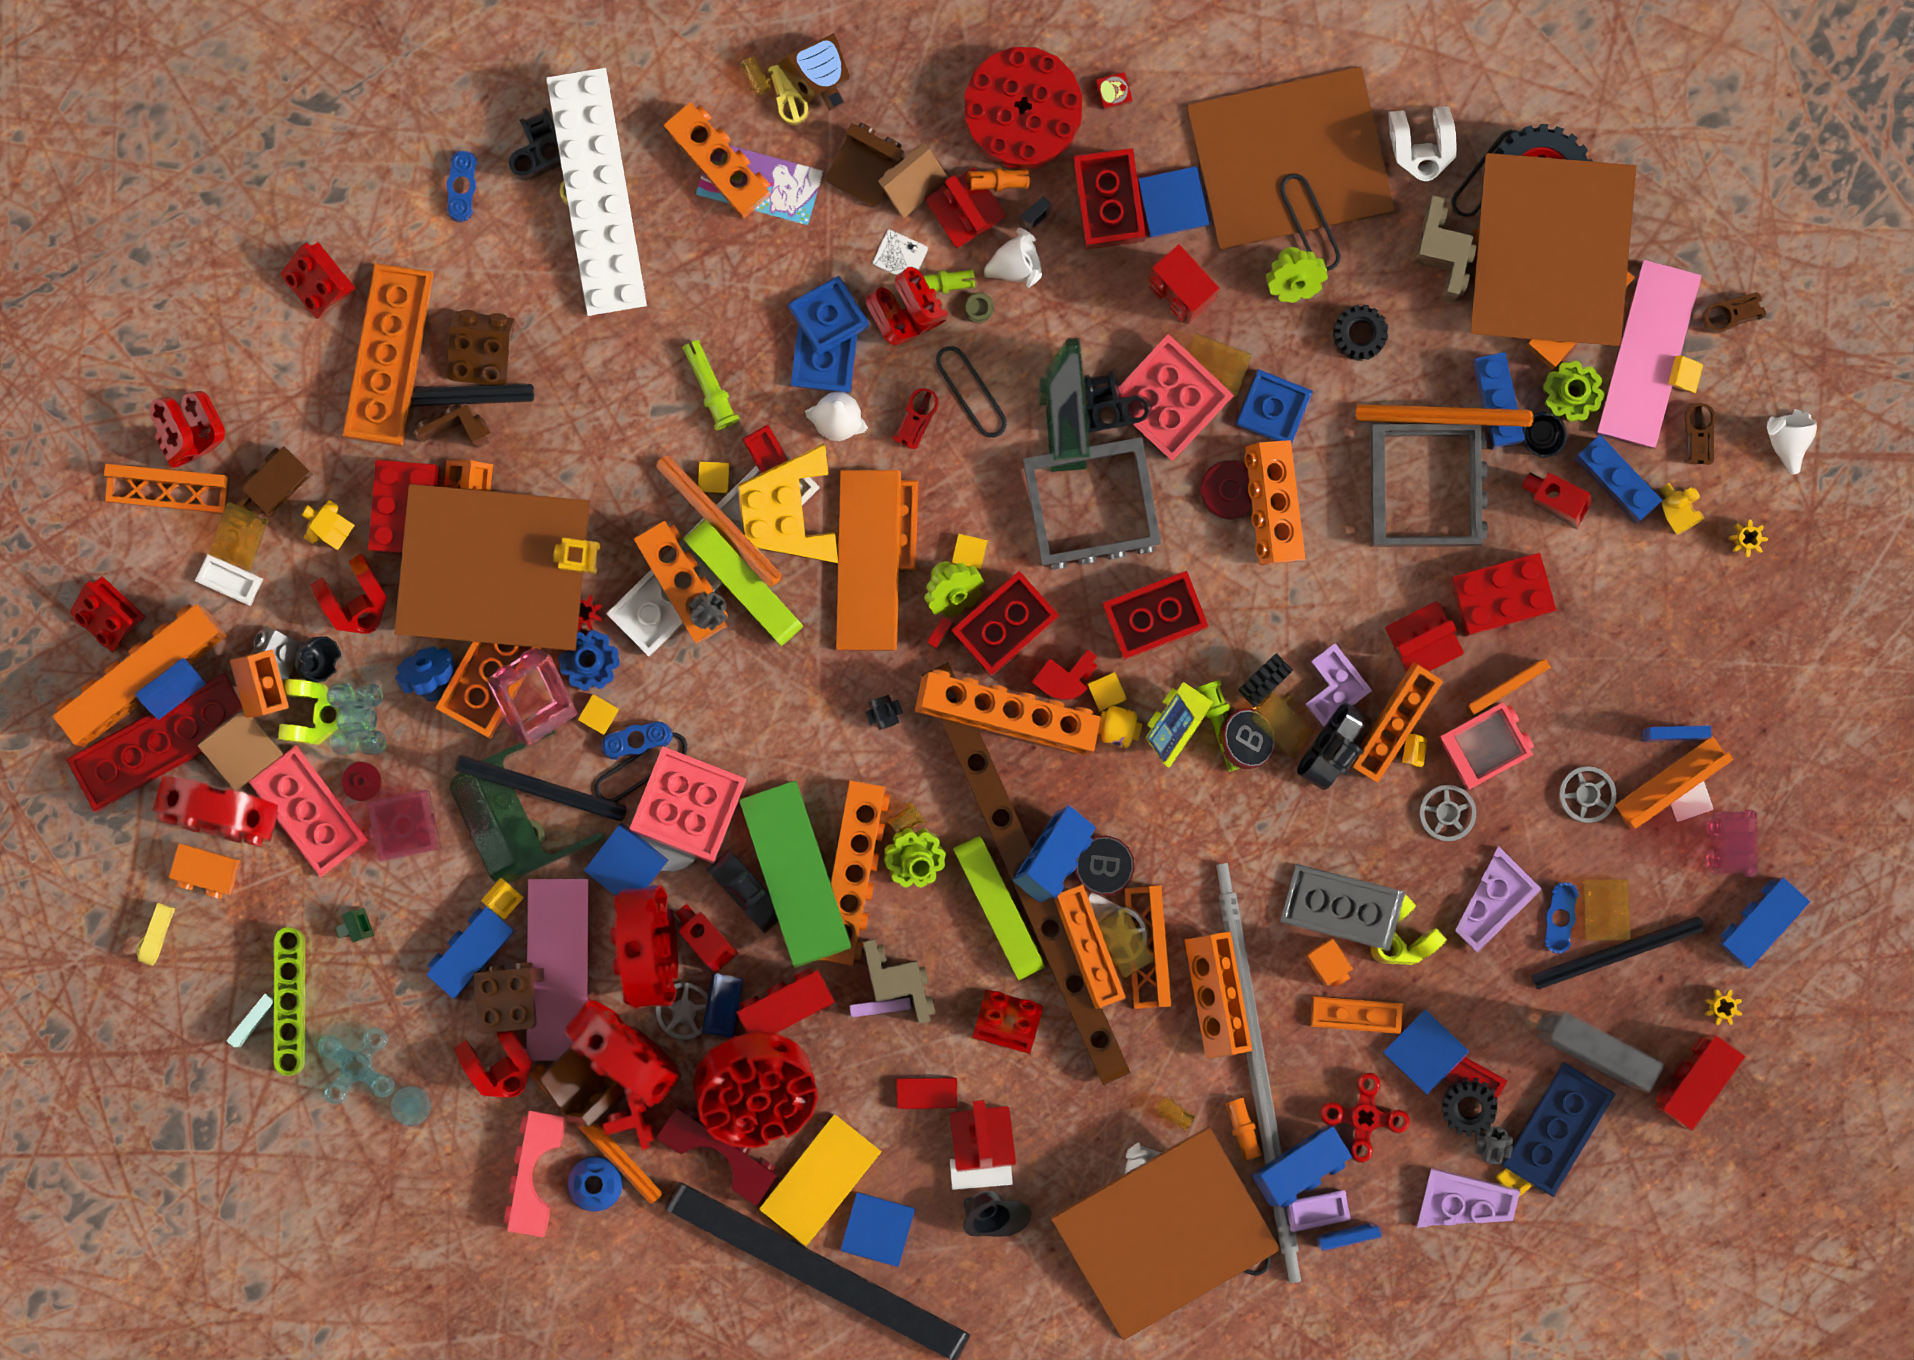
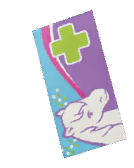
M730 146L734 152L740 149L751 162L748 168L754 174L760 172L770 184L767 188L770 192V197L754 211L808 225L823 171ZM716 152L712 155L711 162L714 165H723L727 161L728 156L724 152ZM702 173L696 195L729 203ZM736 174L732 177L730 183L733 187L741 188L747 183V177L742 174Z

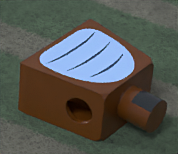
M834 33L788 54L778 63L782 72L804 101L810 102L821 96L829 111L845 103L837 88L849 80V73Z

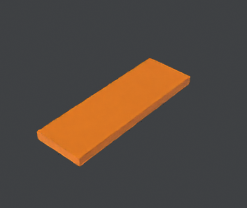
M374 263L343 428V438L403 447L433 284V272Z
M841 470L836 637V650L897 651L901 471Z

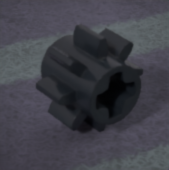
M885 695L868 702L871 710L865 711L870 726L877 724L880 731L900 723L898 715L903 714L899 700L892 701L890 695Z

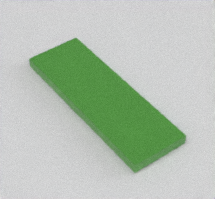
M795 780L740 799L744 817L794 968L851 949L852 946L797 781Z

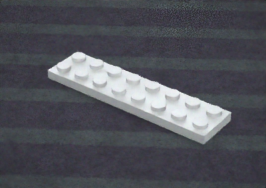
M606 68L547 77L587 315L647 306Z
M755 466L738 484L761 474L758 467ZM810 477L799 479L802 506L820 489ZM737 484L716 506L743 533ZM704 518L693 529H695L704 520ZM690 530V531L683 537V539H684L692 530ZM684 540L678 542L684 553L690 550L698 564L693 569L699 579L703 576L706 577L713 589L712 593H715L723 583ZM672 548L661 561L664 563L673 562L676 558V550ZM652 569L607 613L649 657L683 624ZM687 573L679 574L675 579V585L679 589L688 588L692 582L691 576Z

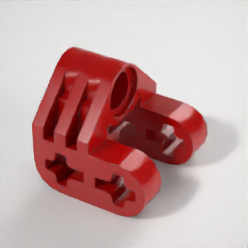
M907 267L895 277L896 288L906 308L901 309L895 296L885 287H879L869 294L866 299L867 307L885 340L892 345H899L917 338L943 324L948 316L946 310L941 309L942 303L940 299H936L937 293L935 289L929 288L921 272L914 267Z
M203 391L190 392L183 396L181 402L183 413L178 403L172 397L158 398L150 404V416L158 431L155 437L170 468L180 467L210 453L225 438L224 426L209 396Z
M360 553L350 559L349 564L366 595H359L346 603L345 608L342 609L324 577L310 584V587L323 612L336 630L369 634L374 632L380 625L387 596L363 554ZM369 612L366 617L359 618L361 614Z
M516 1030L496 1032L509 1057H505L492 1065L488 1072L484 1069L477 1053L467 1040L454 1048L464 1072L481 1096L514 1098L524 1091L533 1062Z

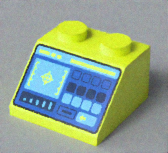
M1185 682L1181 684L1178 690L1173 687L1163 700L1167 707L1162 713L1156 711L1147 724L1152 729L1146 736V739L1163 764L1170 768L1213 703V701Z

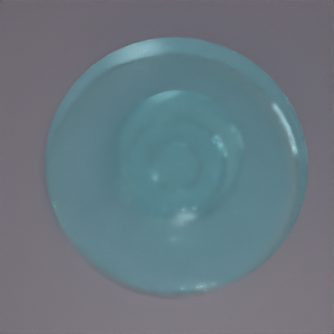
M416 1086L400 1089L394 1095L391 1103V1110L395 1119L407 1126H414L424 1122L429 1117L432 1109V1102L428 1093Z

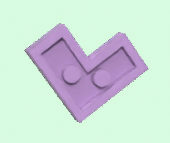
M1336 643L1311 661L1312 665L1329 686L1306 703V706L1324 728L1340 705L1349 703L1353 706L1372 690Z

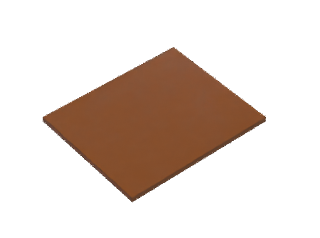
M1362 66L1187 105L1220 251L1299 233L1280 191L1281 182L1291 174L1302 175L1309 182L1328 226L1395 211ZM1297 178L1287 181L1285 193L1303 232L1323 228L1324 226L1305 184Z
M1486 153L1470 334L1621 346L1637 165Z
M409 484L394 634L576 651L583 573L560 570L558 568L559 563L554 562V551L556 544H562V538L586 541L590 500ZM569 547L567 561L582 563L583 549Z
M1210 1126L1051 1216L1054 1225L1123 1341L1281 1250Z

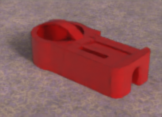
M920 388L911 394L905 409L909 413L904 416L897 431L898 436L893 435V439L896 442L911 449L919 447L933 415L939 407V398L934 391ZM926 391L925 397L916 412L913 408L914 397L920 392ZM933 395L935 398L934 408L926 415H922Z

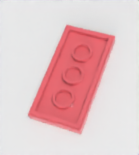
M297 745L293 746L248 781L261 799L278 805L276 820L319 877L325 875L369 841Z

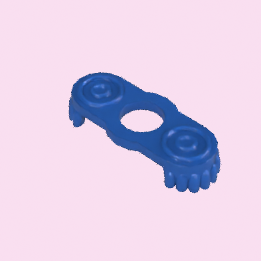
M459 151L452 157L450 176L446 183L447 191L449 192L448 215L452 220L460 221L461 223L468 221V218H471V214L474 213L472 210V199L476 190L474 175L475 166L478 165L476 157L468 151ZM458 177H465L469 180L470 188L466 193L459 194L454 191L453 182Z
M659 721L642 726L631 725L623 731L607 735L602 742L603 753L611 760H618L620 756L628 754L639 755L647 749L658 746L666 747V745L670 744L669 741H672V729L669 728L668 724ZM634 731H639L644 735L645 741L639 748H632L628 744V736Z
M1570 882L1559 883L1554 887L1550 908L1546 913L1547 929L1544 942L1545 946L1552 953H1565L1571 946L1570 935L1571 929L1576 922L1574 910L1579 893L1576 886ZM1563 909L1568 912L1569 922L1566 926L1559 927L1553 923L1552 915L1556 910Z

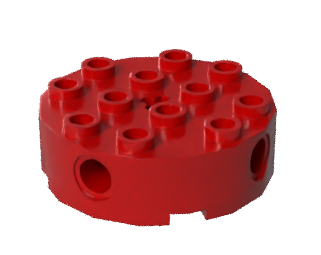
M1011 47L991 55L974 71L965 91L964 123L972 142L988 160L1008 169L1034 170L1055 161L1072 146L1081 126L1082 93L1074 73L1058 56L1037 47ZM1026 103L1027 108L1031 110H1026L1025 114H1020L1019 108L1016 106Z
M165 775L162 776L161 782H159L152 812L158 815L157 818L160 819V822L178 826V823H180L182 829L200 833L201 829L203 833L220 836V833H222L225 840L242 843V840H244V843L261 847L263 842H271L278 815V805L270 801L230 789L215 788L207 783Z
M651 885L642 889L624 888L619 895L614 896L616 920L615 926L610 928V939L612 945H616L617 957L613 958V971L615 976H620L623 1003L629 1004L633 1009L645 1006L668 1007L673 1004L676 997V988L673 979L678 978L679 970L676 927L672 909H667V892L661 885Z
M588 998L565 1027L566 1036L573 1041L571 1048L585 1058L587 1055L593 1060L590 1066L602 1076L607 1074L614 1081L625 1086L624 1091L636 1101L640 1099L650 1107L653 1104H659L682 1076V1073L678 1071L679 1067L656 1043L637 1027H629L617 1012L597 1000Z
M761 1031L730 1038L717 1047L710 1049L705 1058L698 1064L692 1082L701 1122L706 1126V1130L714 1139L732 1147L759 1148L768 1146L769 1141L784 1135L786 1138L799 1132L813 1116L818 1101V1092L809 1056L798 1043L779 1034L763 1033Z

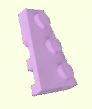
M1498 846L1455 932L1478 953L1541 891V888Z
M1431 1167L1417 1228L1432 1225H1456L1459 1223L1513 1221L1520 1189Z

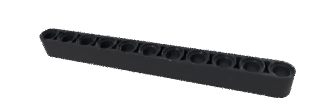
M678 1181L665 1206V1209L674 1215L950 1360H959L971 1336L953 1324Z

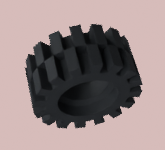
M1354 305L1340 314L1334 325L1333 337L1335 339L1334 344L1336 347L1338 346L1339 352L1342 355L1345 354L1351 360L1363 361V359L1369 360L1382 350L1388 339V324L1385 323L1383 314L1380 315L1378 313L1379 310L1369 308V305ZM1355 322L1367 323L1372 330L1370 341L1365 344L1353 342L1349 336L1350 326Z
M1276 653L1238 691L1253 707H1256L1293 669Z
M1468 1077L1463 1078L1462 1082L1457 1080L1453 1083L1452 1087L1449 1086L1446 1095H1444L1442 1104L1443 1119L1445 1122H1449L1448 1127L1451 1130L1456 1128V1133L1461 1135L1462 1131L1467 1132V1137H1471L1474 1132H1476L1477 1136L1481 1135L1482 1130H1489L1491 1123L1493 1124L1495 1121L1498 1099L1494 1096L1495 1091L1493 1088L1489 1089L1488 1083L1485 1081L1482 1084L1479 1083V1078H1474L1473 1081H1469ZM1465 1097L1476 1098L1481 1103V1112L1474 1117L1463 1115L1458 1108L1460 1100Z

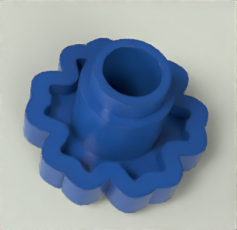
M596 630L590 631L586 636L578 632L576 651L566 650L558 657L560 672L569 676L571 686L583 691H588L592 686L597 689H603L614 680L615 676L612 670L620 666L619 650L615 646H609V637L605 634H600ZM590 655L594 656L595 664L591 667L586 666L584 663L585 658Z
M436 647L421 649L416 652L415 656L407 657L397 667L398 674L395 679L399 688L404 693L414 691L416 695L425 697L427 701H437L441 699L448 686V681L455 674L453 668L456 666V661L447 648L437 650Z

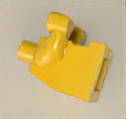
M1670 483L1660 488L1661 493L1665 497V500L1661 501L1666 518L1677 535L1682 534L1705 519L1701 511H1695L1692 507V503L1700 499V494L1696 488L1690 487L1683 493L1681 491L1675 492Z
M327 500L326 504L319 507L317 511L307 505L301 513L303 517L310 521L307 525V533L304 534L303 538L311 544L321 539L336 550L340 548L355 525L336 514L338 505L331 500Z

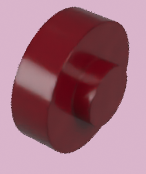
M356 762L348 766L344 771L341 781L342 788L351 799L368 801L379 793L382 786V777L378 769L372 764Z

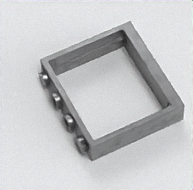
M1373 424L1370 427L1371 547H1479L1482 545V539H1487L1488 526L1487 521H1482V509H1487V491H1482V479L1487 478V463L1481 460V449H1486L1487 440L1486 432H1481V425ZM1469 436L1470 536L1386 537L1385 437Z
M1142 437L1086 447V454L1082 455L1079 454V449L1063 451L1062 456H1056V453L1023 459L1042 566L1048 565L1049 571L1067 568L1066 562L1078 560L1079 565L1097 562L1096 556L1105 554L1108 555V560L1126 557L1125 551L1137 549L1138 554L1155 552V545L1161 544ZM1135 452L1150 537L1050 555L1035 470Z
M1550 1011L1549 1014L1543 1015L1536 1026V1030L1539 1031L1536 1038L1632 1089L1650 1092L1664 1065L1567 1012Z

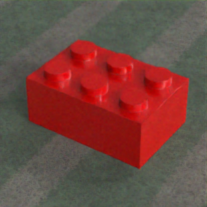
M1133 148L1074 156L1073 167L1085 250L1145 242L1146 234Z
M1180 244L1152 267L1149 277L1151 284L1149 289L1159 300L1165 298L1170 303L1171 307L1169 310L1180 322L1185 320L1188 324L1216 300L1220 289Z
M375 460L368 550L370 552L402 555L409 484L438 487L439 467L436 464Z
M1541 553L1453 576L1449 579L1466 637L1557 611Z
M1019 570L951 630V633L987 674L992 677L1059 618V615Z
M1187 570L1103 602L1101 605L1123 661L1196 634L1209 627Z
M808 968L794 975L796 982L786 986L785 982H781L767 989L769 996L759 1000L758 996H754L740 1004L742 1010L738 1011L737 1014L747 1034L755 1031L776 1034L834 1004L836 1001L820 970L813 972L811 968Z
M1707 1034L1705 1037L1700 1036L1690 1049L1693 1054L1686 1062L1681 1061L1672 1075L1676 1078L1670 1086L1664 1085L1655 1097L1658 1103L1654 1108L1683 1129L1694 1130L1746 1057L1717 1035Z

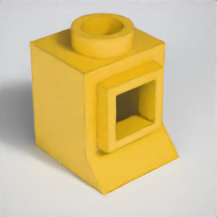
M562 538V544H556L554 562L559 563L558 568L560 570L596 575L597 568L595 565L597 551H600V544L598 542ZM569 547L583 549L582 563L567 561Z

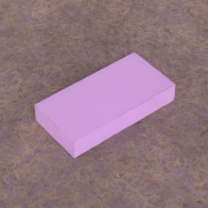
M910 997L854 1004L850 1005L851 1016L858 1017L910 1010L911 1001Z
M1345 1190L1297 1199L1287 1206L1291 1232L1351 1220Z

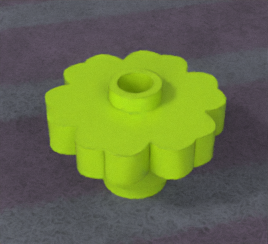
M1295 247L1282 250L1278 255V260L1271 264L1273 271L1266 274L1270 294L1278 295L1281 302L1288 301L1290 303L1297 302L1301 297L1305 299L1313 297L1322 290L1321 283L1328 279L1323 259L1316 258L1314 252L1302 251Z
M1579 361L1561 363L1558 367V372L1552 371L1547 375L1546 382L1542 387L1543 392L1548 395L1545 400V406L1551 413L1559 417L1564 415L1569 423L1586 420L1589 412H1596L1600 408L1601 401L1604 398V392L1598 388L1602 383L1601 376L1596 374V370L1591 366L1583 369ZM1568 388H1575L1578 391L1577 397L1572 396Z
M947 561L941 562L931 571V581L926 585L929 592L925 595L924 599L934 614L942 613L944 617L959 615L965 607L974 606L982 596L980 588L984 585V580L975 566L966 567L964 563L955 565Z
M906 828L902 832L896 833L893 836L894 844L885 847L883 860L887 869L890 870L892 880L900 883L903 887H909L914 883L920 888L926 886L927 883L934 882L936 879L935 871H940L944 868L946 857L944 849L939 846L940 841L936 834L929 832L926 828H921L916 833L911 828Z

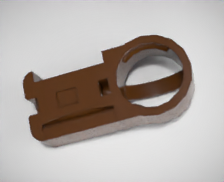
M1755 292L1728 301L1716 302L1703 311L1701 318L1702 324L1707 331L1719 334L1728 329L1735 328L1739 324L1756 320L1757 316L1761 320L1766 316V311L1764 307H1760V302L1762 301L1760 294ZM1716 307L1725 311V314L1709 318L1708 316L1709 312ZM1728 319L1727 325L1723 328H1716L1712 325L1713 323Z
M1695 403L1687 408L1684 415L1685 433H1690V435H1687V457H1689V460H1685V462L1691 465H1710L1714 462V424L1716 415L1713 408L1708 404ZM1702 406L1708 409L1711 416L1710 423L1704 429H1702L1701 425ZM1696 407L1694 428L1690 422V414Z

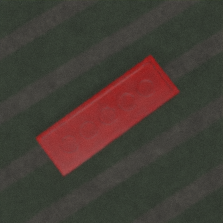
M225 672L206 682L205 686L158 720L152 713H149L65 759L94 812L105 808L203 754L197 743L243 708L241 700Z

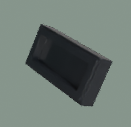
M1043 196L1021 215L1020 225L1024 230L1030 232L1049 215V201Z

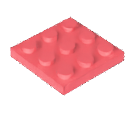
M1170 334L1165 336L1119 386L1121 398L1142 395L1150 400L1152 405L1150 416L1146 420L1133 425L1171 461H1174L1235 396ZM1134 400L1130 404L1131 414L1135 417H1141L1144 414V405L1140 401Z
M662 746L629 831L714 864L747 779Z

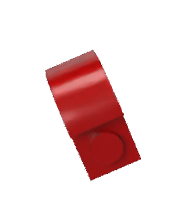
M1087 649L1070 672H1067L1050 658L1031 684L1052 699L1059 701L1076 699L1088 689L1079 680L1081 677L1087 680L1097 668V665L1094 663L1097 656Z

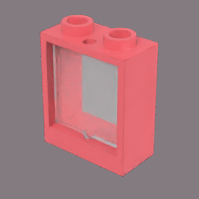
M1503 702L1438 737L1466 791L1533 755L1530 750L1534 748L1528 734L1526 732L1521 733L1517 727L1516 722L1519 721V718L1511 705L1506 707Z

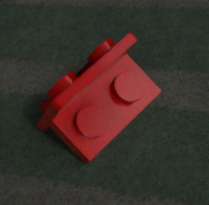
M972 168V169H970V170H968V171L976 172L977 169H976V168ZM968 171L957 178L955 175L944 181L942 188L925 199L955 248H960L1006 218V214L990 189L968 190L967 186L971 185V183L967 184Z
M307 242L301 245L280 273L287 286L294 291L303 302L305 308L316 319L322 317L331 305L351 294L356 288L319 242L311 246Z
M103 576L94 583L88 581L83 586L70 610V615L76 623L87 629L100 645L106 647L112 653L118 649L122 640L138 627L146 617Z
M1438 601L1385 627V631L1406 672L1413 662L1430 672L1464 654L1454 633L1457 629L1452 619L1448 621Z
M986 989L972 1038L1030 1054L1043 1005L1028 999L1006 995L1000 991Z
M626 1093L632 1115L629 1116L628 1110L609 1115V1122L603 1123L605 1134L610 1135L635 1127L641 1149L651 1148L650 1142L655 1140L651 1123L645 1124L642 1112L647 1111L646 1105L642 1100L636 1101Z
M985 1100L972 1101L973 1110L950 1113L957 1172L1016 1165L1010 1108L1008 1106L985 1108Z

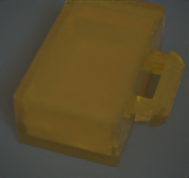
M1271 692L1256 707L1251 708L1255 712L1250 719L1276 743L1275 746L1282 750L1285 756L1292 758L1314 733V730L1286 704L1289 701L1304 714L1301 705L1290 694L1280 699L1274 692Z
M1123 908L1098 923L1108 952L1113 959V965L1118 967L1124 978L1129 977L1131 974L1155 961L1152 949L1145 943L1142 934L1139 933L1138 927L1132 920V916L1128 914V910Z

